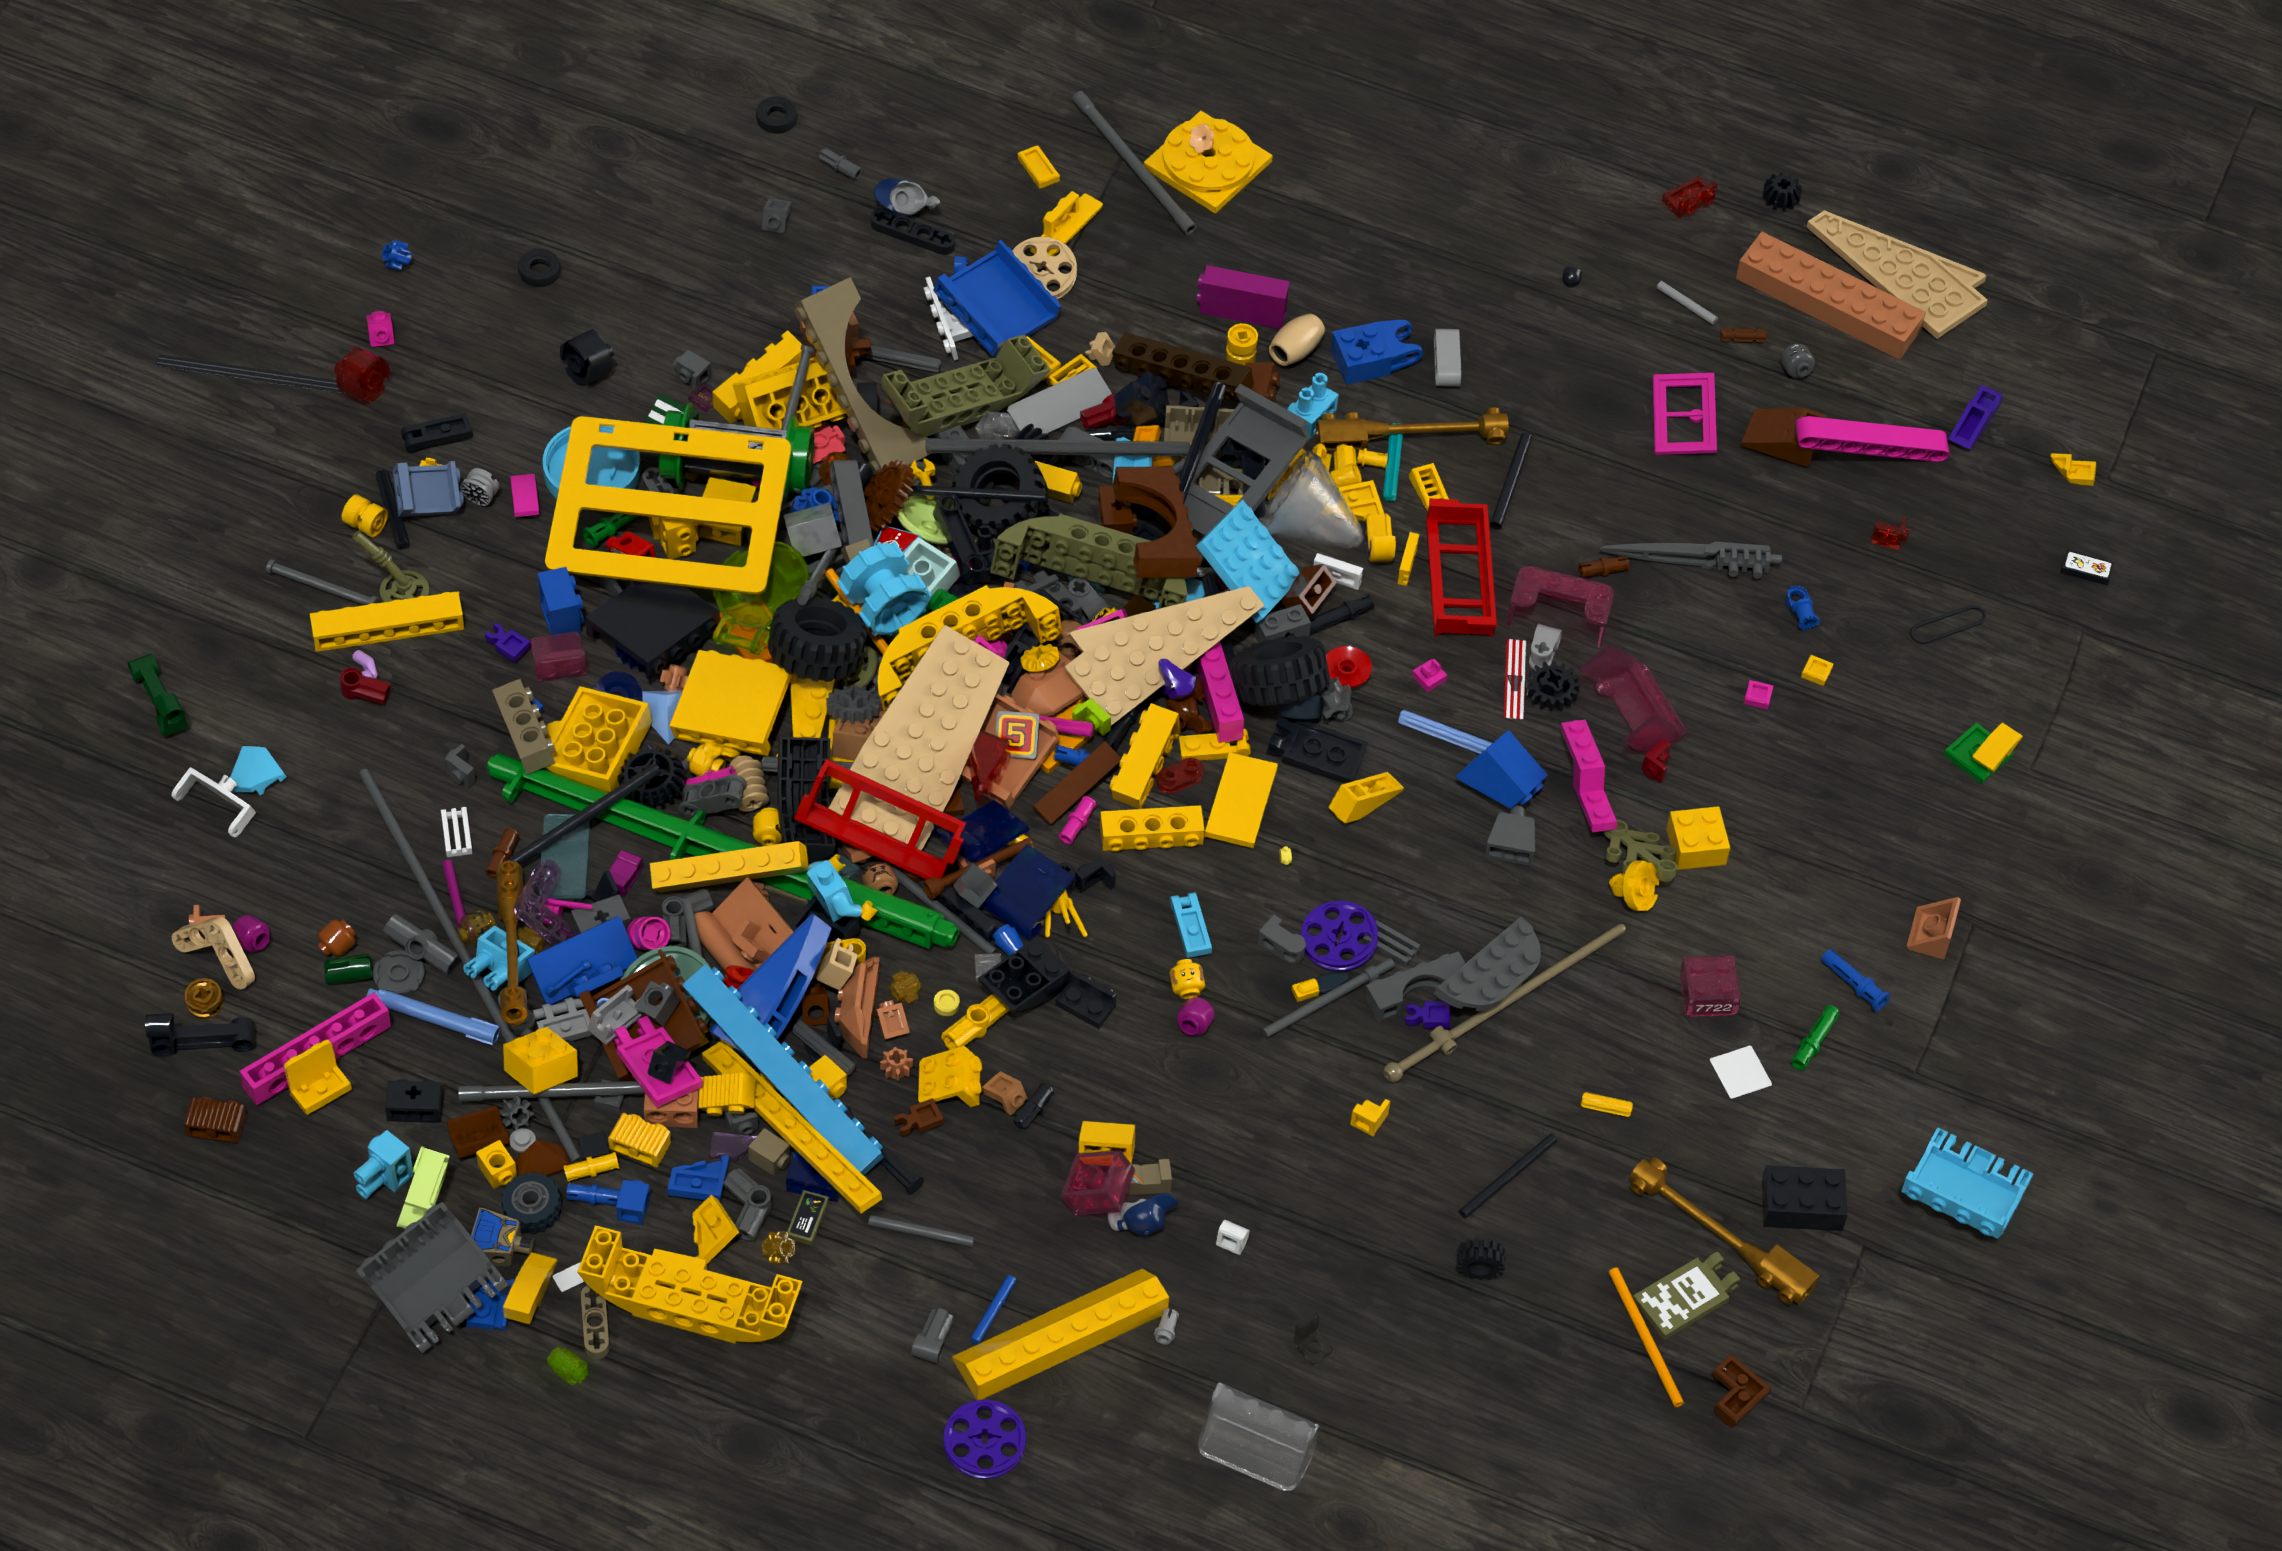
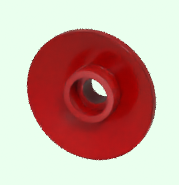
M1341 646L1332 649L1326 654L1330 679L1338 677L1342 686L1349 684L1351 688L1357 687L1369 679L1372 672V663L1368 655L1362 650L1351 646Z

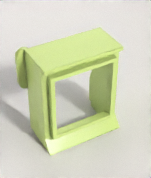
M421 1146L413 1169L415 1174L397 1227L406 1228L409 1224L417 1222L426 1214L429 1208L436 1204L444 1182L449 1155Z

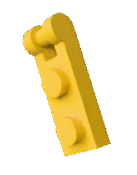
M1243 728V739L1221 743H1218L1216 733L1179 736L1178 743L1181 762L1227 759L1229 752L1249 756L1251 749L1247 743L1249 739L1248 731Z

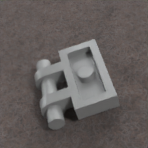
M570 997L564 999L562 1003L554 1005L548 1003L541 1005L542 1008L532 1010L535 1020L545 1018V1020L537 1022L538 1029L548 1027L563 1040L573 1041L594 1035L587 1029L590 1018L586 1009L577 1011V1009L584 1007L580 998L573 999ZM567 1012V1014L554 1017V1015Z

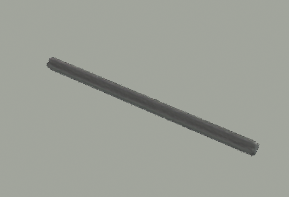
M928 438L925 442L927 453H977L976 450L982 447L984 450L989 449V445L997 444L998 447H1002V444H1009L1012 449L1019 447L1029 454L1187 456L1190 449L1189 442Z

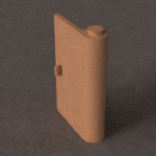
M746 877L713 913L705 911L695 914L699 940L724 972L731 965L746 967L755 971L763 963L757 959L752 962L741 954L742 949L731 941L736 935L737 928L746 920L756 923L761 927L753 940L770 955L794 932L749 877Z

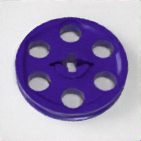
M1349 901L1324 903L1312 910L1303 922L1301 936L1306 942L1305 954L1314 964L1327 970L1347 971L1357 968L1367 962L1377 948L1378 928L1376 921L1369 911L1356 903ZM1330 911H1334L1339 914V917L1330 920L1325 915ZM1354 916H1361L1364 921L1360 924H1354L1350 919ZM1312 927H1318L1322 931L1319 935H1310L1308 930ZM1341 927H1342L1343 935H1342L1341 938L1338 940V945H1337L1336 936H1338V934L1341 932ZM1365 935L1369 936L1372 939V941L1366 945L1360 944L1357 941L1360 937ZM1323 947L1328 949L1329 953L1325 956H1319L1315 951ZM1344 952H1350L1354 957L1351 960L1345 961L1340 958V955Z
M976 1400L962 1405L950 1416L944 1430V1449L947 1458L957 1470L973 1478L992 1479L1010 1472L1020 1462L1026 1447V1431L1019 1415L1009 1406L994 1400ZM987 1409L992 1413V1416L987 1420H981L978 1418L977 1412ZM1011 1421L1016 1425V1428L1011 1432H1006L1001 1429V1424ZM957 1422H965L969 1428L967 1431L960 1433L955 1431L953 1426ZM982 1435H987L988 1443H982ZM963 1446L969 1450V1453L965 1457H958L953 1451L957 1447ZM1005 1446H1013L1017 1452L1015 1455L1007 1457L1002 1454L1001 1450ZM986 1458L993 1462V1466L989 1469H982L977 1463L979 1460Z

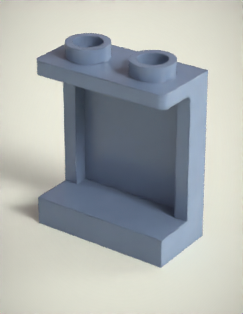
M449 461L447 465L408 467L407 463H397L392 470L398 517L456 514L461 506H463V493L459 491L458 487L460 470L456 468L455 461Z

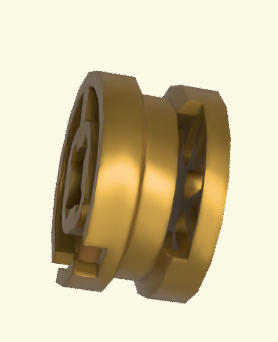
M202 978L191 982L187 986L184 993L185 1002L191 1015L199 1019H209L216 1016L222 1010L223 997L221 988L215 981Z

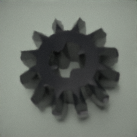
M1782 172L1778 176L1772 174L1770 179H1767L1764 183L1763 199H1766L1767 205H1773L1774 210L1777 208H1781L1783 211L1786 208L1793 210L1794 206L1801 200L1802 185L1799 184L1798 178L1792 179L1791 174L1788 176H1784Z

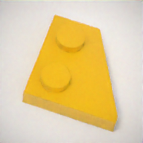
M1373 480L1327 489L1326 495L1333 515L1365 522V517L1368 514H1384Z
M710 1195L692 1213L693 1225L695 1226L694 1243L698 1245L699 1255L695 1258L704 1259L707 1261V1264L739 1233V1230L719 1200L713 1195Z

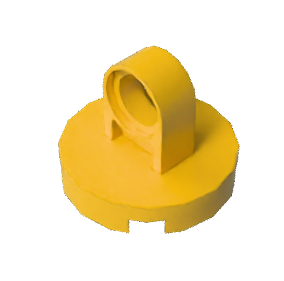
M1642 860L1633 861L1629 864L1625 874H1617L1609 881L1613 894L1618 897H1624L1626 904L1633 911H1648L1657 900L1658 894H1654L1655 885H1659V879L1656 874V868L1652 863Z

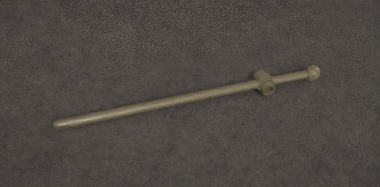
M1618 924L1524 983L1496 1007L1478 1012L1450 1031L1444 1030L1442 1026L1436 1027L1429 1035L1433 1039L1431 1043L1399 1063H1388L1383 1069L1384 1077L1389 1082H1398L1402 1078L1404 1071L1437 1050L1443 1051L1445 1055L1451 1054L1458 1046L1454 1042L1456 1038L1623 934L1626 930L1625 925Z

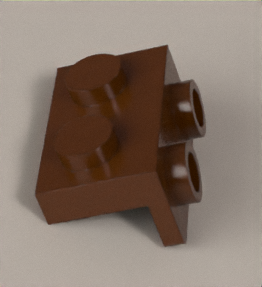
M497 1106L447 1121L450 1140L458 1158L473 1156L477 1151L498 1140L503 1145L510 1143Z

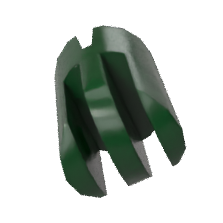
M360 954L326 959L324 961L326 984L333 985L372 979L370 955Z

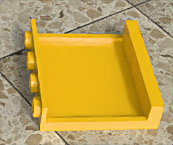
M698 650L670 722V729L675 739L705 744L706 741H714L738 751L768 756L771 749L768 738L789 682L796 683L797 679L794 674L787 673L785 668H780L777 664L767 663L761 659L751 660L735 654L731 656L720 654L714 650Z

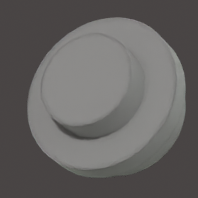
M518 1129L510 1135L509 1144L513 1151L522 1154L536 1141V1137L528 1129Z

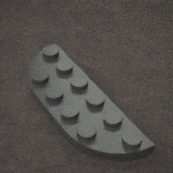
M1522 916L1439 985L1433 994L1442 1001L1460 1009L1466 1006L1476 1008V1011H1484L1499 1005L1532 976L1540 962V944L1532 925Z

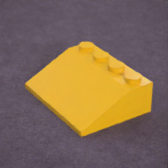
M579 686L551 739L556 752L551 753L555 763L544 768L606 792L619 786L618 775L622 774L621 767L625 766V759L630 760L629 753L636 755L653 722L649 704Z

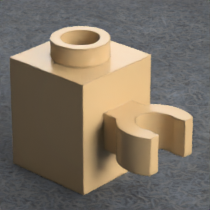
M839 938L836 939L831 949L822 959L816 979L838 990L842 988L852 975L858 955L852 952V944H849L846 949L841 947V939Z

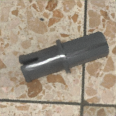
M827 148L822 149L819 154V159L833 167L835 172H841L854 181L860 178L863 171L862 167L848 161L846 156H839Z

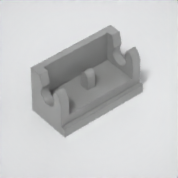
M626 985L591 1015L587 1029L606 1046L617 1037L614 1033L615 1029L621 1026L628 1029L637 1019L642 1017V1014L635 1008L638 1000L636 1002L633 1001L631 997L633 989L629 985Z

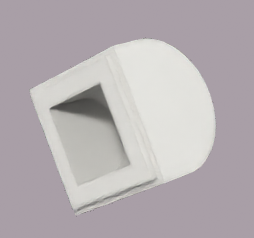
M1224 1220L1218 1230L1216 1245L1240 1255L1246 1245L1250 1230Z

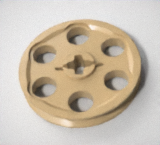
M1034 237L1021 242L1012 250L1014 255L1028 267L1036 279L1043 283L1045 289L1052 296L1060 299L1073 287L1077 277V263L1073 252L1063 242L1050 237ZM1028 248H1033L1037 253L1034 256H1026L1024 251ZM1051 248H1057L1060 253L1057 256H1050L1047 251ZM1067 265L1072 270L1067 274H1063L1059 271V268ZM1046 267V271L1042 270L1041 272H1038V269ZM1051 283H1056L1060 288L1053 292L1049 291L1047 286Z

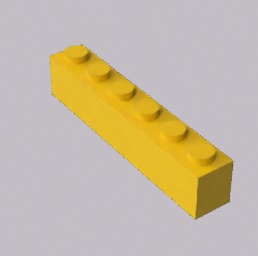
M458 591L310 613L316 652L464 630Z
M796 841L650 863L652 889L664 893L744 881L746 877L752 880L806 872L808 856L806 845Z

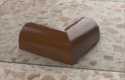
M1732 1354L1719 1364L1712 1373L1714 1378L1730 1390L1715 1406L1716 1415L1729 1427H1734L1772 1389Z

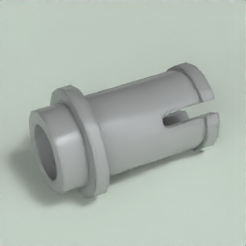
M1168 1308L1162 1311L1159 1327L1154 1331L1156 1341L1164 1345L1170 1344L1175 1339L1174 1329L1179 1318V1313L1173 1309L1169 1318L1170 1309Z

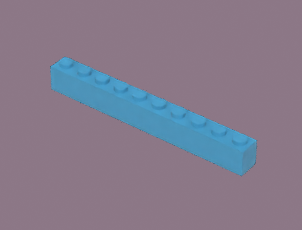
M704 964L682 984L685 991L801 1116L864 1176L884 1158L880 1152L883 1148L882 1145L873 1136L870 1139L866 1137L862 1132L865 1127L855 1117L851 1120L845 1114L848 1109L838 1098L833 1101L827 1095L830 1090L820 1079L815 1082L811 1078V1069L802 1060L798 1063L792 1057L795 1052L785 1041L780 1044L774 1038L777 1033L768 1023L762 1025L757 1020L760 1015L750 1004L746 1007L739 1000L742 998V995L732 985L728 988L722 982L725 977L715 966L710 969Z

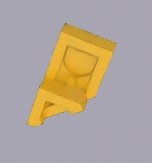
M2051 453L2052 463L2069 483L2094 486L2096 462L2072 461V454Z

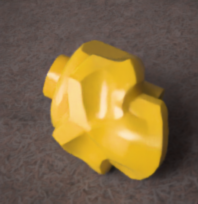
M706 741L705 744H701L697 749L692 748L687 756L689 771L696 776H701L709 770L717 771L724 769L726 761L731 762L734 758L740 756L741 752L714 741Z

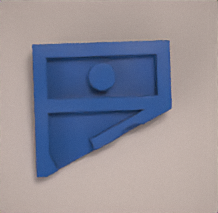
M721 1156V1161L708 1164L703 1160L692 1165L673 1167L667 1188L668 1195L706 1200L710 1195H713L720 1202L724 1188L723 1182L726 1179L729 1166V1156Z

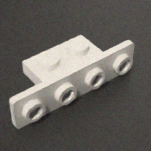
M927 277L925 278L927 287L923 289L927 301L932 300L933 304L930 305L933 318L939 319V322L936 323L940 336L945 335L946 339L943 340L945 351L947 354L951 353L954 361L958 360L954 342L972 337L973 334L943 301L938 300L937 295L933 291L934 286L931 278Z

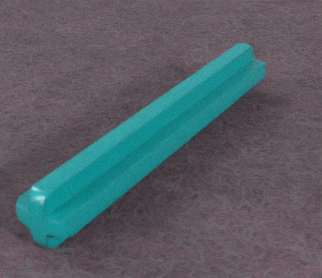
M1389 434L1388 457L1383 489V499L1386 502H1394L1396 500L1403 434Z

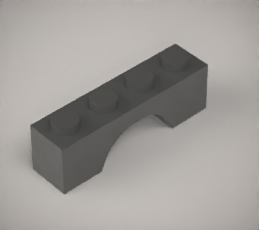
M1458 951L1452 954H1444L1428 963L1422 962L1412 969L1398 971L1382 980H1373L1366 985L1364 1000L1378 1023L1399 1016L1402 1012L1403 999L1407 994L1422 988L1436 990L1439 985L1465 964V961Z

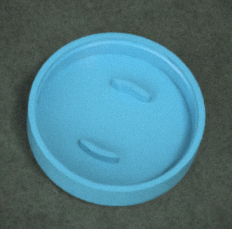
M600 425V432L613 433L614 427ZM571 426L557 433L549 441L543 454L545 484L556 499L558 497ZM594 447L591 453L586 484L635 490L641 475L639 451Z

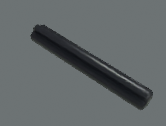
M385 469L382 471L378 470L376 472V480L384 507L388 510V521L396 548L400 550L408 548L409 539L403 519L398 517L396 496L389 472Z

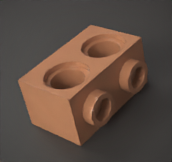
M699 1089L657 1108L645 1093L644 1121L650 1124L658 1123L665 1127L698 1128Z

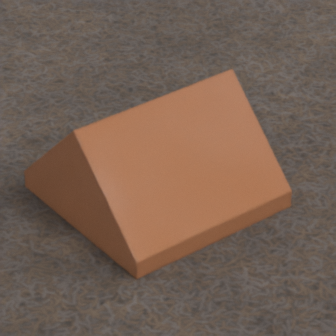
M1955 897L1917 907L1906 947L1911 951L1944 960L1961 899Z

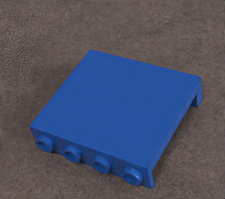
M1002 240L998 241L994 251L949 278L945 273L939 276L933 289L934 293L993 358L997 356L1007 339L1023 334L1030 336L1056 320L1061 308L1057 298L1045 289L1043 283L1034 277L1028 267L1014 255L1012 249L1006 246Z

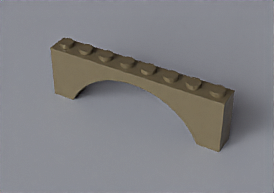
M851 277L795 303V314L798 320L803 322L806 328V337L817 351L816 358L820 365L824 366L827 372V381L832 388H835L838 395V404L843 410L845 409L848 415V425L852 431L856 432L859 438V448L863 453H866L870 461L868 465L872 468L873 475H876L877 470L882 471L884 464L888 466L890 461L895 463L896 460H899L909 465L914 460H920L932 453H927L925 450L927 436L922 437L921 434L895 425L878 415L863 400L853 384L846 363L845 336L851 314L861 300V297Z

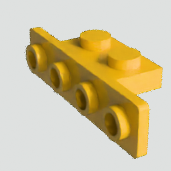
M1071 191L1066 197L1060 199L1052 211L1047 212L1044 216V231L1041 237L1054 238L1066 245L1102 208L1103 203L1086 193L1079 198L1078 194ZM1030 248V252L1033 254L1037 253L1035 249ZM1051 248L1047 251L1050 256H1055L1059 252L1057 248Z

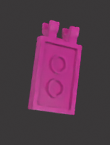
M647 1016L637 1019V1023L641 1028L637 1029V1034L640 1037L636 1039L630 1037L624 1026L614 1030L615 1035L618 1037L614 1039V1043L617 1046V1055L656 1108L702 1088L703 1080L688 1061L676 1069L673 1081L670 1084L647 1073L653 1051L667 1041L674 1043L663 1027L655 1029Z

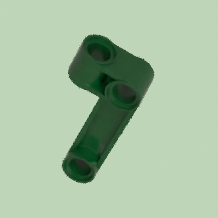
M150 653L127 662L135 683L140 681L143 683L155 706L157 724L163 737L165 738L188 729L185 712L176 695L165 692L157 677L160 671L153 654Z

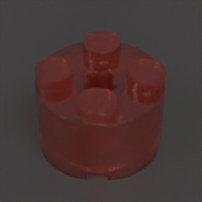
M354 346L344 359L338 361L335 365L334 372L337 374L336 383L338 390L363 402L375 401L386 387L382 385L385 377L389 379V363L367 350Z

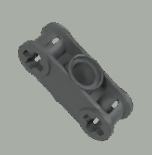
M728 775L701 783L688 784L683 788L684 798L678 807V811L685 817L693 818L699 810L710 814L739 808L742 805V791L746 788L747 782L741 776Z

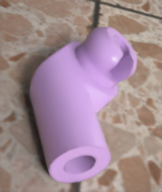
M361 650L354 652L353 660L364 668L362 675L376 679L378 674L374 659Z

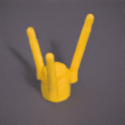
M1061 886L1049 889L1047 892L1048 901L1044 903L1045 937H1050L1051 911L1062 913L1065 923L1069 924L1070 919L1067 909H1069L1083 937H1087L1088 934L1073 906L1072 899L1068 898L1066 889Z

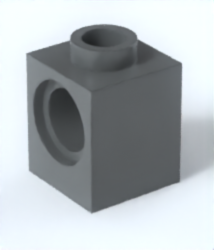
M651 981L635 1005V1008L643 1016H647L650 1020L664 1027L680 1000L673 994L675 989L668 984L662 982L658 985ZM663 997L662 1002L655 1006V1002Z

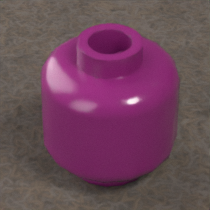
M244 915L234 922L232 929L243 950L254 953L266 947L269 942L270 932L269 927L263 921L251 915Z
M1198 997L1186 1000L1177 1014V1023L1181 1030L1193 1036L1205 1033L1214 1019L1212 1006L1206 1000Z

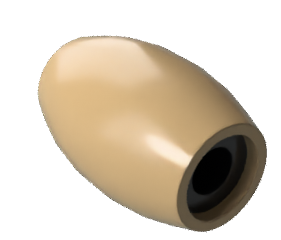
M1305 314L1289 321L1277 332L1269 346V352L1273 360L1282 366L1296 363L1309 355L1317 347L1324 335L1325 327L1322 321L1314 314Z

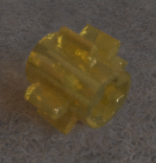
M529 925V927L525 926L524 929L519 928L517 930V939L534 949V955L539 953L544 945V938L539 935L540 929Z
M901 970L892 975L894 981L889 984V989L896 1001L902 1000L903 1002L910 1003L919 998L917 993L921 989V984L913 972L908 974L907 971L903 972Z
M769 1232V1237L762 1242V1254L770 1257L769 1263H788V1258L795 1254V1240L788 1238V1232Z

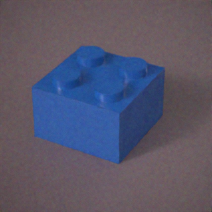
M567 567L537 573L540 605L552 641L580 635V624H584L581 611L583 604L580 594L576 595L575 593L577 587L574 576H569Z

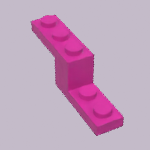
M1586 720L1561 723V732L1574 761L1572 785L1591 831L1599 832L1617 829V820L1604 791L1605 765Z

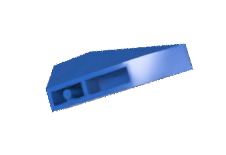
M811 914L737 989L742 995V998L739 1000L745 1007L750 1004L760 1016L757 1020L762 1025L768 1023L777 1033L774 1037L776 1040L787 1026L802 1000L818 966L831 931V927L814 914ZM715 1023L710 1032L741 1056L748 1059Z

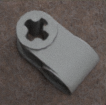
M1541 624L1537 625L1529 658V665L1533 670L1535 665L1542 668L1543 662H1546L1548 666L1551 665L1554 654L1560 644L1562 630Z

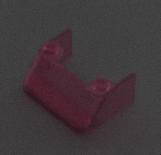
M1609 644L1580 668L1581 672L1594 678L1596 681L1594 686L1601 695L1604 696L1606 694L1614 700L1632 729L1623 740L1636 751L1648 752L1663 738L1673 743L1687 734L1686 728L1651 672L1637 658Z

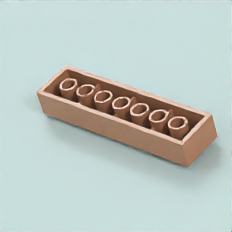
M1764 232L1759 234L1739 261L1736 275L1737 280L1899 360L1922 330L1926 315L1925 311Z

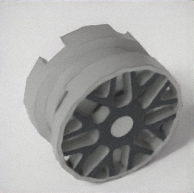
M474 468L471 469L467 479L462 482L460 488L468 500L474 504L486 506L499 490V483L497 479L493 480L491 478L492 474L486 470Z

